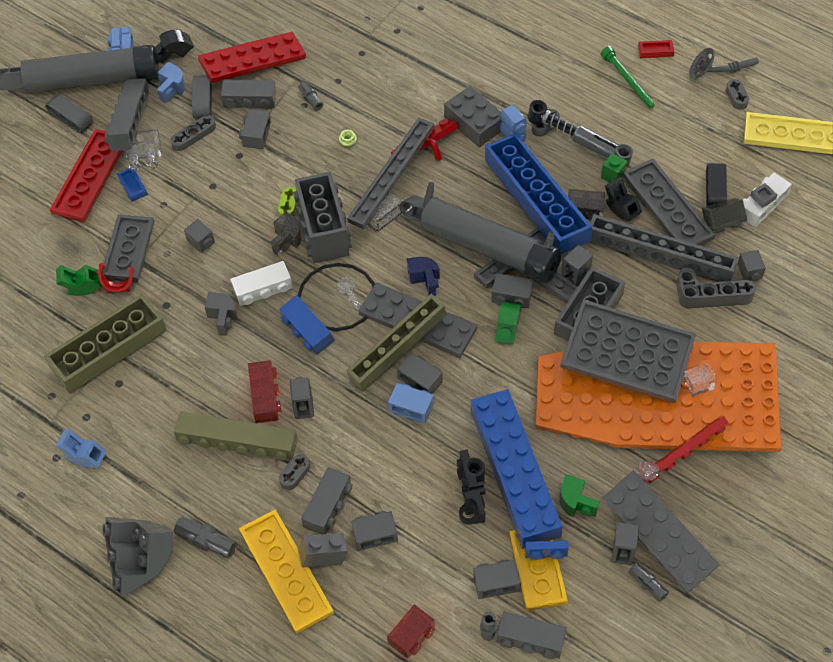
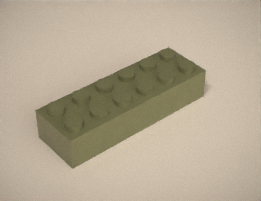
M140 294L44 355L49 368L70 394L167 330L163 318L144 295Z

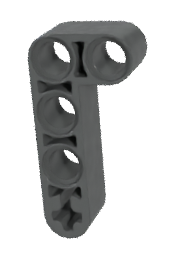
M684 268L679 272L676 285L679 302L684 308L746 305L752 302L756 291L755 284L749 280L697 283L695 272L689 268Z

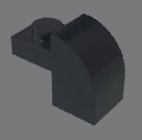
M169 30L159 35L161 42L155 49L158 62L163 64L173 53L184 57L194 45L187 33L180 30Z
M617 177L605 185L608 195L606 203L616 216L630 221L642 213L637 196L627 193L623 178Z

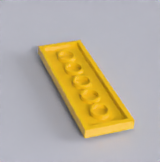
M276 509L239 528L244 541L296 634L334 614L331 605L309 567L302 568L298 548Z

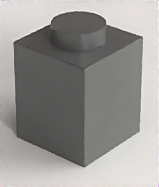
M199 219L184 229L187 241L200 252L210 248L215 242L213 232Z
M759 250L740 253L737 264L743 279L749 281L762 279L766 267Z

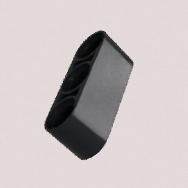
M707 163L706 207L726 209V164Z

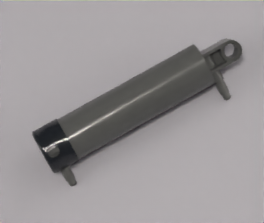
M151 44L134 46L133 48L21 61V67L0 69V90L24 88L26 93L119 83L125 82L126 79H158L159 65L155 46Z
M433 182L428 183L424 198L412 195L399 205L401 213L420 222L423 230L519 270L544 283L549 282L554 277L560 265L562 252L560 248L553 245L554 232L550 231L548 233L546 242L527 236L433 197Z

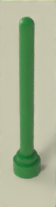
M611 46L605 47L600 53L601 57L605 61L611 62L649 108H653L654 102L618 61L615 50Z

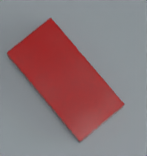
M672 40L638 42L640 59L674 57L675 52Z

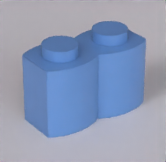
M511 105L501 112L500 119L502 122L500 131L505 137L517 133L524 142L527 120L514 105Z

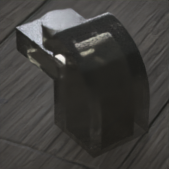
M286 211L273 222L275 233L278 236L271 241L273 253L277 256L287 251L290 245L297 248L301 242L299 222Z

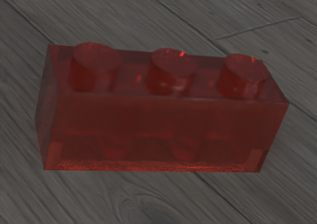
M271 360L248 363L255 423L279 420L278 413L282 412L281 402L277 401L276 398L277 395H280L279 385L274 382V379L278 378L276 367H272Z

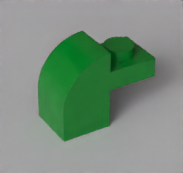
M62 265L56 268V284L67 288V294L75 296L87 295L101 287L97 269L88 265H84L78 271L71 270Z
M506 301L501 303L495 341L514 344L522 304Z
M566 474L560 492V505L562 509L571 517H574L576 510L585 516L596 517L600 501L582 495L585 480Z

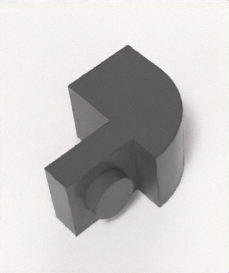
M208 292L205 304L207 318H216L218 334L226 336L227 330L231 328L232 320H237L234 301L226 294Z

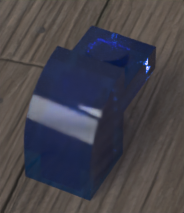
M428 257L408 258L407 271L410 284L425 282L428 296L431 293L436 296V288H439L438 279H440L438 264Z

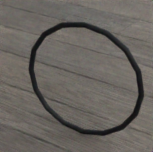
M344 263L323 265L308 274V276L301 283L297 296L301 299L303 287L312 275L316 274L317 272L325 268H331L336 266L353 268L354 270L364 274L365 277L372 284V288L374 287L375 282L371 279L367 272L354 265ZM364 316V318L349 326H343L338 328L329 326L325 327L331 331L352 329L357 325L361 324L362 322L366 321L367 317Z

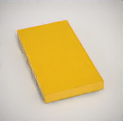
M509 531L526 611L568 604L558 559H552L551 557H543L539 560L525 558V548H521L516 531Z

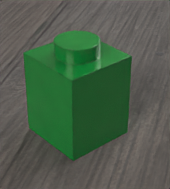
M611 153L602 165L601 178L609 183L617 177L623 178V172L626 171L627 160Z

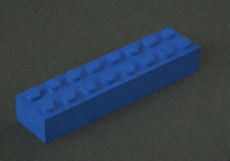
M517 133L485 146V161L543 236L547 238L550 231L554 232L553 245L560 248L562 254L573 250L578 245L582 246L591 241V224Z
M509 389L471 399L472 417L521 548H525L526 542L550 541L561 538L563 526Z

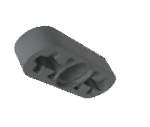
M205 115L171 137L172 148L176 151H183L213 132L216 128L214 118L210 115ZM191 131H197V132H198V133H197L196 135H194V136L189 135V133H190Z

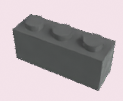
M223 80L221 91L223 107L274 108L276 99L275 81Z
M329 467L326 469L301 518L304 528L322 535L327 534L328 530H332L335 524V516L337 512H341L344 505L343 500L352 490L353 484H351L350 475Z
M503 611L497 633V643L506 648H520L523 652L529 654L539 653L548 659H560L567 627Z

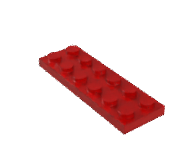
M293 31L198 55V61L210 83L306 59V53Z
M94 129L50 208L51 214L85 222L123 150L109 149L108 143L105 142V133L107 131Z

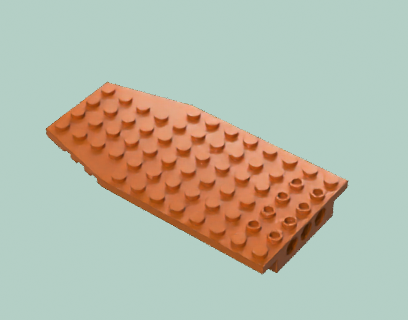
M694 342L676 403L561 368L560 364L565 351L539 356L536 407L537 429L557 434H569L573 438L579 439L581 437L589 439L594 443L609 444L610 447L675 449L718 417L724 416L729 422L725 425L726 429L717 436L715 433L708 437L710 441L699 448L697 445L691 450L781 452L776 343Z

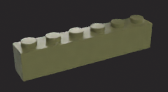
M431 293L346 370L349 379L363 392L447 315L445 305Z
M180 411L174 429L176 440L182 444H198L204 448L209 446L216 447L222 451L234 450L241 454L253 453L260 457L271 456L279 460L293 459L298 440L296 430L183 411Z

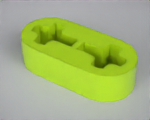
M293 187L285 188L281 194L278 213L280 218L284 220L293 218L296 212L293 195L296 189Z

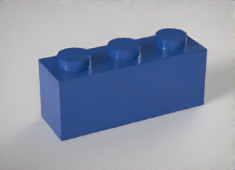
M297 295L279 309L282 314L281 320L286 326L290 324L293 327L292 332L298 339L301 337L304 340L303 344L309 351L313 350L318 355L335 341L331 332Z

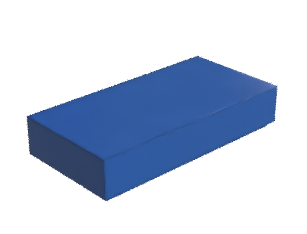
M133 167L116 173L131 202L148 195Z

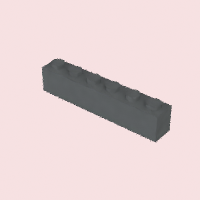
M126 79L124 86L121 87L118 103L115 104L111 123L108 124V131L105 133V142L108 143L110 150H127L132 148L149 95L146 79Z

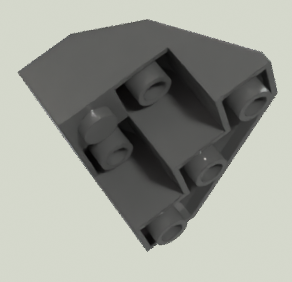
M106 517L102 533L105 537L107 559L110 563L112 586L120 596H126L159 575L172 553L174 532L165 525L147 520Z

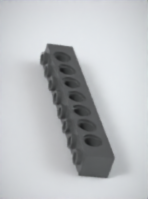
M596 214L593 215L590 222L592 226L591 243L680 270L689 268L697 275L720 282L732 280L739 257Z

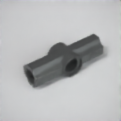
M184 516L178 519L173 530L175 534L191 541L197 548L203 551L210 550L227 559L233 555L237 545L236 541L218 533L212 526L208 524L200 525Z

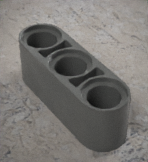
M207 75L193 76V118H201L205 115L211 116L212 83H210Z
M57 94L45 105L47 111L52 116L77 133H81L93 123L92 117L86 111L60 94Z

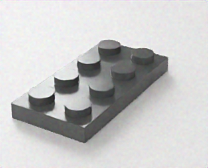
M117 215L104 261L105 268L102 270L106 279L127 280L129 278V266L134 268L132 281L139 282L155 222L153 217Z

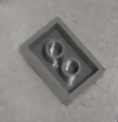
M471 86L444 103V118L455 121L458 130L479 148L501 132V111Z

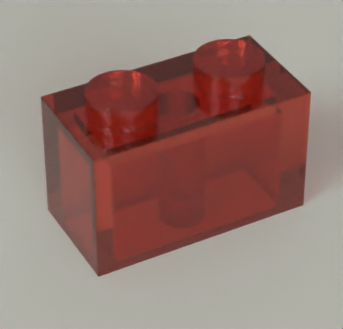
M414 604L387 636L388 644L405 658L409 659L411 655H416L419 652L425 638L429 639L435 631L434 619Z

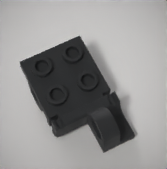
M468 449L460 451V459H457L458 479L462 480L463 486L461 488L464 497V504L459 509V518L462 523L467 525L484 523L486 515L484 510L485 503L481 495L486 494L484 488L485 464L479 458H470ZM465 512L466 515L474 514L472 518H465L463 513Z

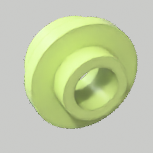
M344 130L339 136V142L343 146H352L357 141L356 134L352 130Z

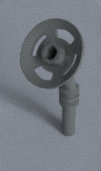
M706 48L692 62L689 75L693 79H698L707 72L733 73L740 71L741 68L756 65L759 61L756 57L741 62L735 61L728 63V65H712L715 52L712 48Z

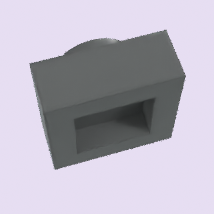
M766 183L753 190L750 194V197L762 208L776 200L778 196Z

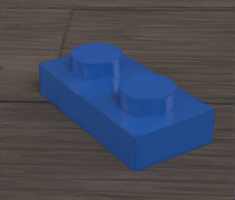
M568 541L526 542L525 558L539 560L543 557L562 559L568 555Z

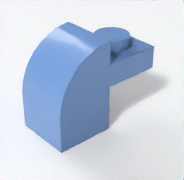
M167 62L157 72L160 84H162L157 91L160 101L164 103L172 98L175 93L182 95L185 91V82L181 69Z
M70 429L64 430L56 444V447L66 454V459L87 468H98L107 452L94 440H82Z

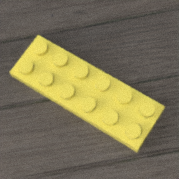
M746 112L743 144L833 154V122Z

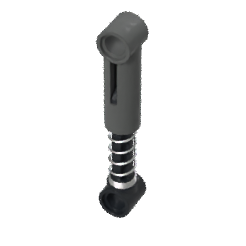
M534 100L531 102L527 117L532 124H550L551 128L556 127L557 131L561 130L563 134H569L570 137H573L574 142L607 159L613 153L627 160V167L629 166L633 155V149L629 145H619L582 125L576 127L574 123L570 124L567 122L568 120L564 121L561 117L558 118L555 116V113L552 114L547 109L544 101Z

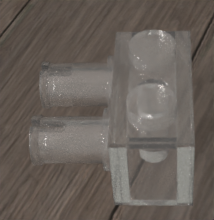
M158 129L137 131L132 148L123 150L126 160H128L129 170L134 171V165L135 170H139V159L146 158L147 168L152 169V163L154 169L157 167V157L162 156Z

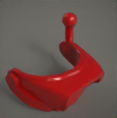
M99 264L97 275L107 293L130 292L134 273L133 267L129 266V278L121 283H113L106 279L102 272L105 264Z

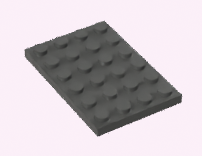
M583 299L560 367L676 403L696 334Z

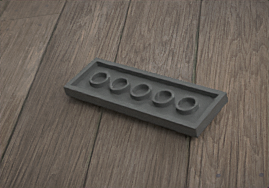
M654 158L623 172L622 177L670 237L699 246L715 238L714 232Z
M376 282L358 312L363 317L366 316L372 321L393 329L422 301ZM446 312L447 315L419 341L461 358L477 330V325Z
M634 470L603 496V499L624 522H631L639 526L638 538L687 593L720 566Z

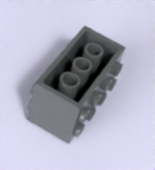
M331 172L295 179L296 191L293 192L303 239L306 242L308 257L312 256L314 264L350 256L349 248H352L350 230L346 226L347 221L345 212L342 211V201L338 197L337 183L333 182Z

